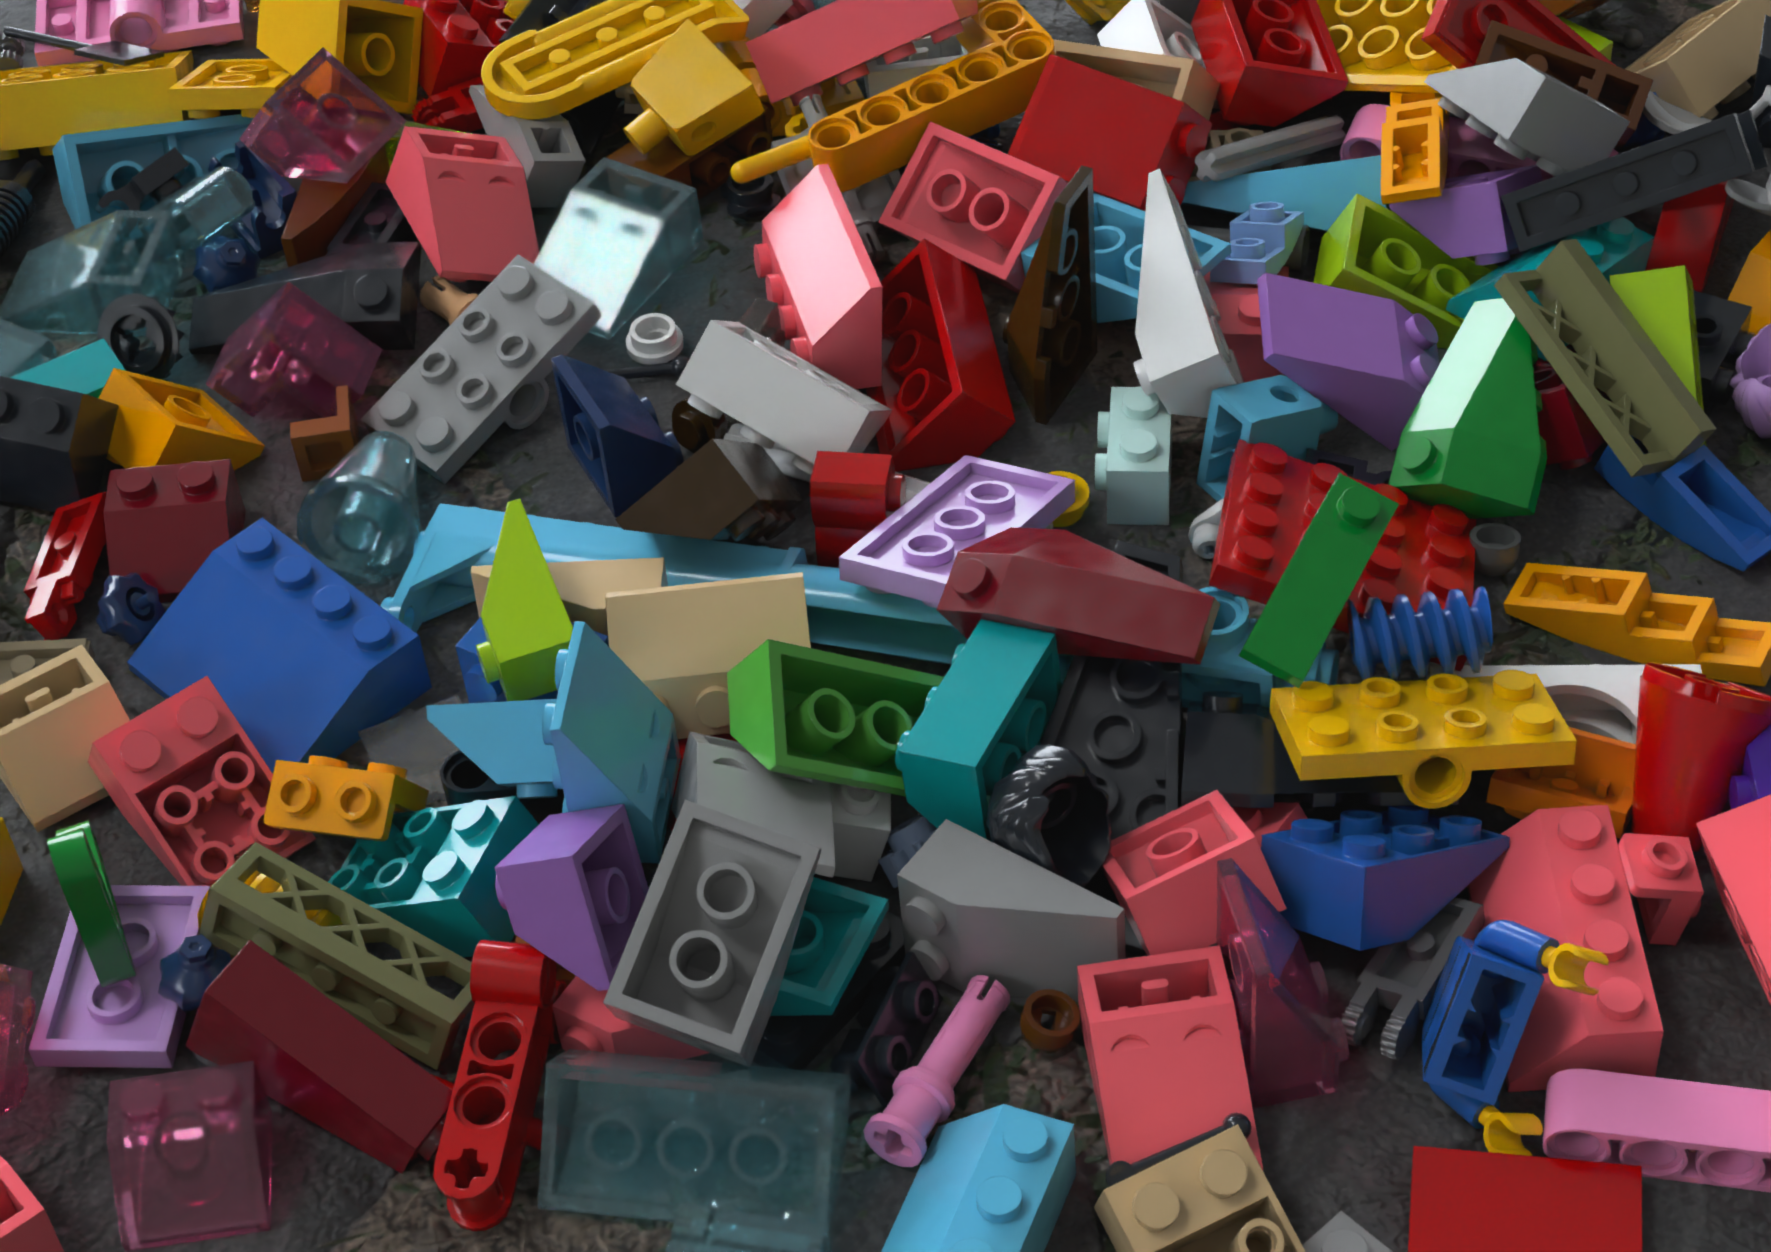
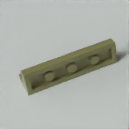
M1577 239L1560 241L1537 269L1504 273L1494 285L1631 477L1667 470L1689 454L1695 452L1716 430L1711 420ZM1527 291H1532L1543 307L1533 302ZM1562 340L1572 345L1577 354L1567 349ZM1596 388L1605 392L1611 401L1602 397ZM1631 436L1640 440L1649 453L1643 454Z
M257 842L209 889L199 935L205 936L212 944L236 956L249 940L253 941L389 1044L435 1070H438L451 1054L460 1023L475 1004L470 992L472 962ZM257 870L280 883L283 892L261 893L244 882ZM326 909L339 916L342 925L322 927L309 920L305 910ZM385 942L400 950L402 959L381 960L367 952L365 943ZM444 975L461 984L464 988L452 1000L429 987L425 977Z

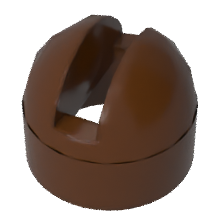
M1054 989L1038 990L1032 993L1025 1002L1020 1017L1022 1038L1035 1050L1038 1048L1050 1053H1056L1066 1047L1073 1039L1080 1022V1011L1075 1001L1067 994ZM1042 1013L1054 1016L1051 1030L1041 1026Z

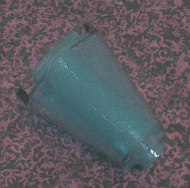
M376 431L370 433L344 456L307 493L302 501L297 514V537L301 546L305 542L318 560L349 583L370 585L380 583L383 576L397 571V575H399L408 568L413 552L418 547L421 524L416 455L413 447L405 438L393 432Z

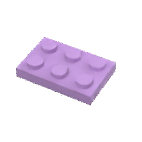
M111 885L135 967L136 977L103 988L70 910L29 1046V1052L36 1067H173L187 1012L185 1013L176 1002L163 998L158 993L162 977L159 968L160 960L175 952L185 937L199 935L200 929L198 927L197 913L210 886Z

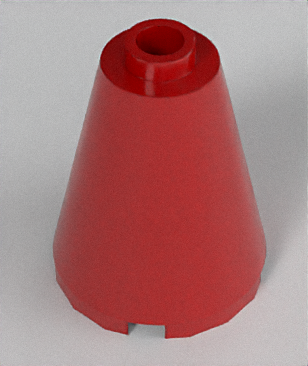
M1653 662L1645 664L1643 673L1640 676L1630 831L1634 834L1689 837L1692 851L1698 852L1702 846V840L1696 823L1721 814L1730 798L1731 777L1741 775L1746 747L1771 724V696L1732 682H1728L1727 685L1707 679L1705 674Z

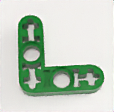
M89 820L55 831L56 836L47 839L50 855L61 888L101 987L103 988L136 977L135 967L105 864Z

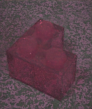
M287 282L227 338L206 385L252 417L258 414L283 390L322 418L337 416L336 387L348 385L353 404L359 400L364 394L382 349L293 284Z

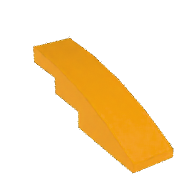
M1390 92V106L1386 107V123H1382L1381 200L1383 205L1442 196L1446 180L1449 148V111L1438 105L1442 94Z
M1526 563L1503 603L1505 612L1508 615L1567 640L1642 664H1647L1648 662L1658 664H1701L1702 674H1705L1706 678L1762 687L1766 686L1771 675L1770 622L1719 618L1714 598L1652 593L1647 573Z

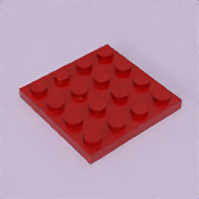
M1239 439L1230 462L1209 586L1266 605L1338 473L1340 472L1345 476L1347 474L1331 464L1317 463L1314 465L1288 456L1281 448L1269 443L1248 444L1246 441ZM1349 477L1399 504L1348 598L1353 602L1359 616L1363 617L1369 597H1378L1387 615H1390L1393 600L1397 594L1406 595L1414 611L1417 612L1421 595L1428 591L1435 594L1441 608L1444 609L1448 593L1451 589L1461 590L1469 607H1471L1474 589L1475 548L1470 543L1469 536L1470 531L1476 527V520L1467 518L1461 510L1450 505L1437 504L1430 506L1408 499L1402 490L1392 485L1383 483L1373 485ZM1346 601L1332 628L1349 633ZM1465 655L1458 656L1455 670L1462 671L1467 660ZM1431 658V662L1440 664L1438 658Z

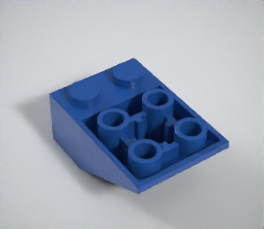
M1388 806V810L1382 812L1360 809L1345 810L1340 813V820L1330 822L1319 819L1294 820L1289 830L1262 835L1261 851L1287 908L1270 916L1269 920L1358 951L1409 940L1509 848L1510 837L1482 829V821L1477 818L1462 815L1439 817L1429 814L1430 809L1420 806Z

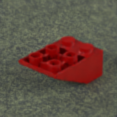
M404 0L403 5L423 8L418 82L428 96L446 91L447 87L481 76L484 60L494 48L501 44L499 40L514 22V19L504 13V8L508 1Z

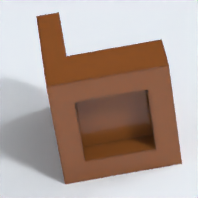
M348 385L336 387L337 416L290 423V439L302 482L361 473L359 426Z

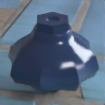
M218 234L210 243L195 249L197 263L192 275L205 284L209 293L258 277L257 271L261 258L250 250L244 239H230Z
M131 572L125 576L110 575L104 582V593L98 601L100 613L96 621L102 633L110 636L118 635L126 643L133 645L147 637L166 610L160 602L158 588L147 584L138 573Z
M202 934L185 937L175 952L160 960L159 968L162 977L158 993L163 998L176 1002L185 1013L196 1010L200 1006L204 991L235 956L215 946Z

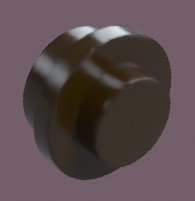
M689 398L678 402L673 408L672 430L679 444L695 453L711 439L722 440L727 433V422L724 414L721 415L720 419L713 418L691 406L687 402Z

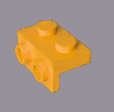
M312 755L309 757L308 763L276 760L264 823L279 829L383 842L389 837L393 814L425 809L429 790L407 780L408 770L384 763L371 762L368 763L367 770L348 768L349 763L324 756Z

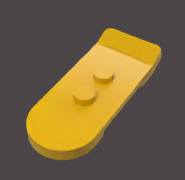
M607 0L539 31L528 30L499 44L488 54L482 65L481 77L485 95L495 110L509 117L533 120L556 116L631 82L635 75L687 19H690L714 44L716 42L741 41L745 39L749 17L733 0Z

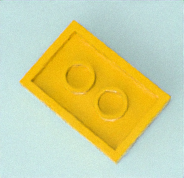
M272 59L207 60L168 89L170 111L188 110V117L194 119L218 117L221 115V110L241 109L242 117H267L274 114V109L285 105L286 101L291 96L296 95L297 91L304 84Z

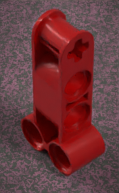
M480 940L473 954L470 972V992L475 1004L434 1163L433 1175L439 1191L447 1197V1209L452 1220L461 1228L470 1231H484L498 1225L507 1216L512 1206L527 1143L528 1122L534 1113L549 1045L560 1044L552 1005L567 988L565 981H556L557 963L528 943ZM517 1050L512 1056L508 1058H505L503 1060H493L498 1054L504 1051ZM492 1113H502L496 1121L490 1124L477 1125L485 1116Z

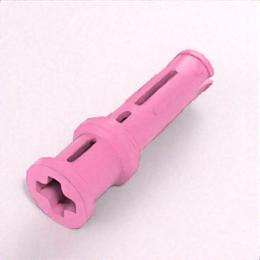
M976 975L971 978L963 996L919 1064L899 1073L892 1085L894 1096L883 1113L871 1116L864 1128L865 1140L878 1156L889 1163L900 1167L919 1165L927 1152L925 1140L936 1123L947 1120L955 1107L954 1087L1000 1014L1006 1010L1010 1003V994L997 980L994 981L984 998L981 993L987 985L989 977Z

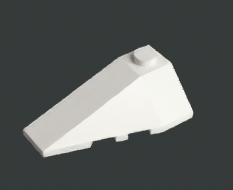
M1157 169L1148 175L1135 336L1142 359L1134 361L1133 365L1144 393L1147 396L1156 393L1169 414L1207 418L1212 390L1244 383L1235 354L1232 349L1228 348L1225 337L1217 322L1221 320V316L1199 271L1202 269V265L1179 202L1162 171Z

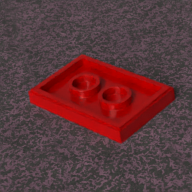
M1413 1146L1407 1252H1642V1166Z

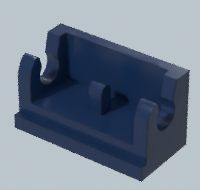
M248 137L235 143V157L238 159L239 164L233 173L223 174L224 168L216 157L211 159L208 170L215 195L211 196L210 199L213 207L240 239H244L250 250L263 259L283 250L281 236L297 193Z

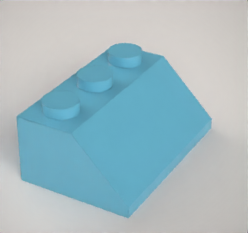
M1002 1104L938 1126L881 1252H1044L1076 1177L1074 1124Z

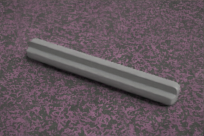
M1337 115L1332 117L1324 116L1202 151L1196 156L1194 161L1199 168L1196 176L1204 183L1211 180L1217 182L1340 145L1346 137L1345 132L1342 130L1345 122Z

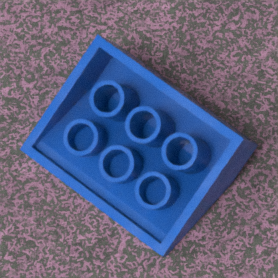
M264 518L259 519L211 552L127 661L130 671L164 699H168L208 676L272 773L274 772L276 760L308 763L309 757L312 755L330 758L337 757L432 688L419 635Z

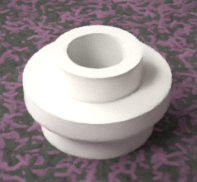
M661 313L645 314L635 319L626 337L628 355L634 361L646 365L667 363L677 357L684 346L683 334L680 328L675 325L671 317Z

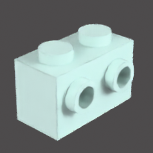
M1141 386L1111 387L1110 412H1098L1097 427L1098 448H1107V453H1096L1095 490L1107 491V524L1169 525L1172 414L1167 412L1156 393L1147 396Z

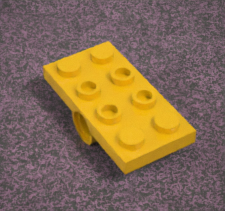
M1503 670L1494 676L1463 678L1454 674L1443 673L1433 675L1427 680L1394 681L1383 677H1372L1355 684L1327 685L1318 681H1304L1300 688L1295 686L1271 688L1270 714L1300 781L1396 775L1406 796L1412 803L1423 808L1436 809L1454 803L1466 792L1471 781L1472 771L1574 765L1577 740L1536 673L1528 674L1518 670Z

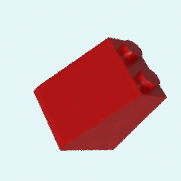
M1050 54L1008 151V155L1060 176L1068 183L1081 166L1093 168V194L1097 193L1146 211L1148 175L1157 169L1162 171L1179 205H1181L1185 196L1186 186L1196 165L1194 162L1195 158L1200 152L1204 151L1213 123L1185 102Z

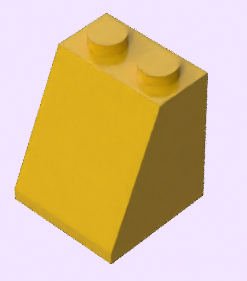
M260 0L256 48L324 101L413 114L412 110H414V105H416L423 8L382 0Z

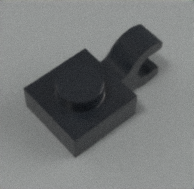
M174 147L132 177L125 186L104 194L95 209L100 214L110 206L121 207L126 213V220L121 221L116 226L114 233L117 236L126 235L136 225L140 216V207L151 199L159 206L183 187L179 179L189 164Z

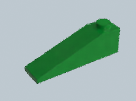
M1503 298L1474 301L1401 433L1389 480V485L1402 490L1408 499L1430 506L1437 504L1450 505L1461 510L1470 519L1534 515L1547 462L1546 441L1539 435L1537 412L1543 410L1542 396L1535 388L1533 365L1538 360L1537 345Z

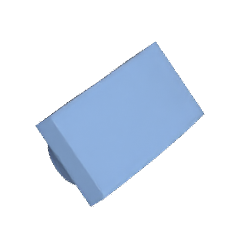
M1279 202L1251 204L1249 210L1230 222L1232 253L1210 271V282L1257 284V279L1264 273L1277 275L1288 260L1299 238L1304 224V212L1284 211V204Z

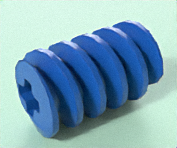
M1480 586L1475 590L1471 607H1469L1463 592L1459 589H1451L1449 591L1444 609L1441 608L1433 592H1424L1421 595L1417 612L1414 611L1406 595L1397 594L1393 600L1390 615H1387L1378 597H1369L1363 617L1359 616L1353 602L1350 599L1347 600V620L1352 660L1362 680L1372 678L1376 664L1383 663L1390 679L1399 681L1403 662L1407 660L1411 661L1419 679L1426 678L1431 658H1438L1444 673L1454 674L1457 658L1460 655H1465L1473 674L1480 673L1485 653H1490L1492 650V617L1488 594L1484 586Z

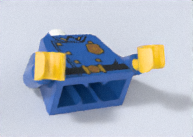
M1497 920L1488 924L1478 933L1475 941L1458 936L1454 941L1422 1027L1423 1081L1429 1083L1432 1092L1475 1129L1484 1128L1483 1138L1488 1152L1532 1156L1531 1152L1524 1148L1521 1135H1542V1123L1536 1115L1531 1113L1500 1112V1103L1497 1097L1544 981L1543 974L1549 972L1551 982L1557 987L1593 996L1598 994L1599 990L1586 985L1584 981L1585 968L1590 961L1608 966L1609 960L1602 952L1570 943L1560 945L1558 940L1510 920Z

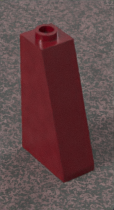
M249 940L204 991L186 1043V1047L194 1053L222 1066L224 1071L403 1174L418 1154L428 1161L436 1154L452 1090L253 941Z

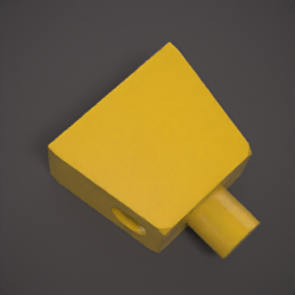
M687 19L632 79L630 86L644 112L624 127L623 131L643 155L668 136L687 156H691L757 118L765 110L752 82L690 19Z

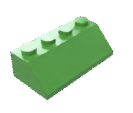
M767 639L727 672L730 735L769 771L906 797L902 771L897 769L895 763L897 745L901 735L907 730L911 731L923 712L925 700L931 688L939 686L944 676Z

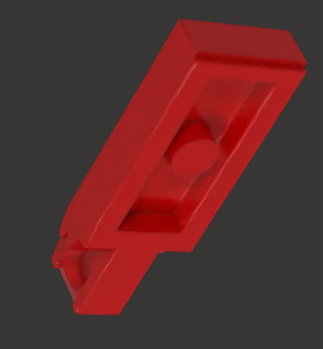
M101 492L62 506L55 511L23 591L30 598V606L24 620L28 624L31 623L44 637V640H58L67 637L78 619L74 604L80 602L85 597L84 592L93 581L94 569L103 546L106 544L104 522L106 492Z

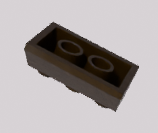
M711 439L615 520L623 530L708 540L734 539L735 542L741 539L755 541L763 536L766 541H769L781 534L796 520L791 511L804 502V500L762 446L750 442Z

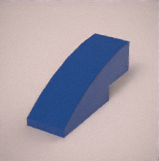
M1631 436L1643 454L1649 453L1640 440ZM1608 445L1594 467L1622 497L1650 520L1682 542L1717 561L1744 572L1771 553V513L1705 445H1702L1695 452L1689 454L1665 471L1636 477L1630 476Z

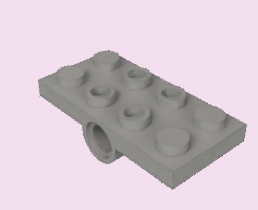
M517 254L360 420L370 433L440 482L446 484L502 423L513 429H523L540 417L549 398V387L544 378L553 370L551 358L561 354L566 356L603 315L595 302Z

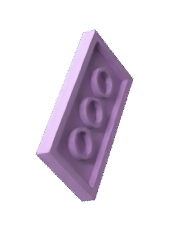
M965 455L839 556L840 580L865 586L867 590L873 593H893L921 600L925 605L937 608L958 551L1010 527L1045 529L1075 502V480Z

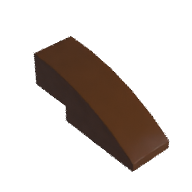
M340 135L329 168L306 169L281 236L288 267L325 256L328 253V245L371 183L386 184L390 166L383 135Z

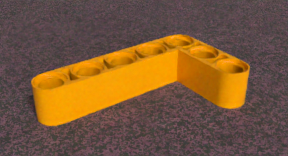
M977 0L978 14L961 21L964 32L955 35L969 54L814 123L808 133L813 168L816 165L828 164L840 192L849 191L907 165L930 122L969 137L1025 112L1049 55H1055L1054 40L1051 35L1016 0Z

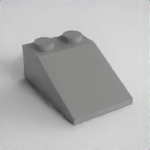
M685 800L603 1001L605 1006L618 1019L750 1067L778 996L820 858L821 848Z
M947 819L897 874L905 956L907 952H914L931 980H941L962 992L966 991L972 977L985 975L989 977V981L981 994H987L994 981L997 980L1013 997L1028 998L1038 990L1054 989L1067 994L1075 1002H1078L1077 966L1126 959L1125 911L1123 907Z

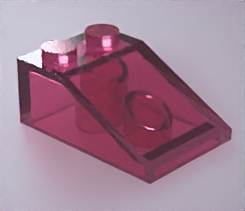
M1232 858L1217 861L1216 946L1220 945L1234 1000L1253 1109L1338 1092L1339 1062L1348 1060L1349 1049L1342 1021L1339 1017L1329 1019L1324 1004L1328 1003V988L1320 962L1309 963L1300 935Z

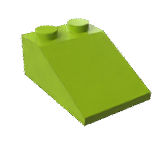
M1357 193L1321 239L1313 283L1395 300L1412 314L1420 313L1425 316L1437 331L1439 338L1437 348L1448 349L1464 319L1446 311L1448 300L1499 266L1496 264L1475 265L1474 256L1451 258L1395 212Z

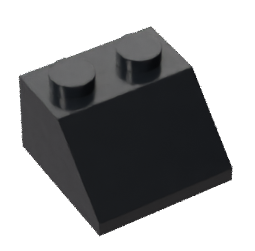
M0 376V500L55 512L57 508L98 494L119 405L75 391Z

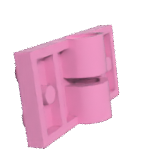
M37 0L35 32L92 45L119 41L164 51V53L209 44L220 46L231 41L244 39L243 0ZM35 43L34 54L38 66L95 60L74 55V51Z

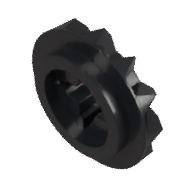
M137 292L123 295L106 307L99 320L97 340L105 339L126 371L164 379L171 375V369L174 364L183 358L179 353V341L185 333L177 329L173 320L176 311L167 309L159 303V296H146ZM146 326V337L152 340L156 347H148L140 351V340L133 336V332L127 329L137 330Z

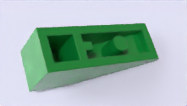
M1339 472L1238 656L1300 688L1399 504Z

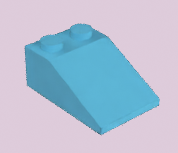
M1094 193L1097 323L1136 319L1145 211ZM1188 228L1202 265V269L1199 271L1204 277L1232 253L1231 243ZM1040 238L1021 252L1025 277Z

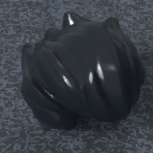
M1036 745L1016 761L1013 770L1006 777L995 783L985 824L989 828L993 843L1081 887H1085L1097 875L1111 851L1112 828L1110 818L1107 815L1109 795L1104 789L1096 787V776L1094 773H1090L1086 762L1074 750L1063 746Z

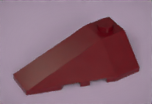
M1010 527L958 551L937 611L967 640L980 619L1055 633L1058 654L1200 665L1221 604L1215 597L1067 530Z

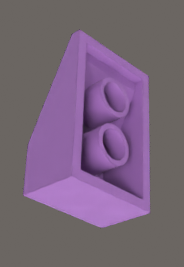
M1264 273L1257 279L1264 361L1389 450L1393 451L1396 449L1405 425L1440 364L1437 349L1439 338L1433 324L1422 314H1412L1392 299Z

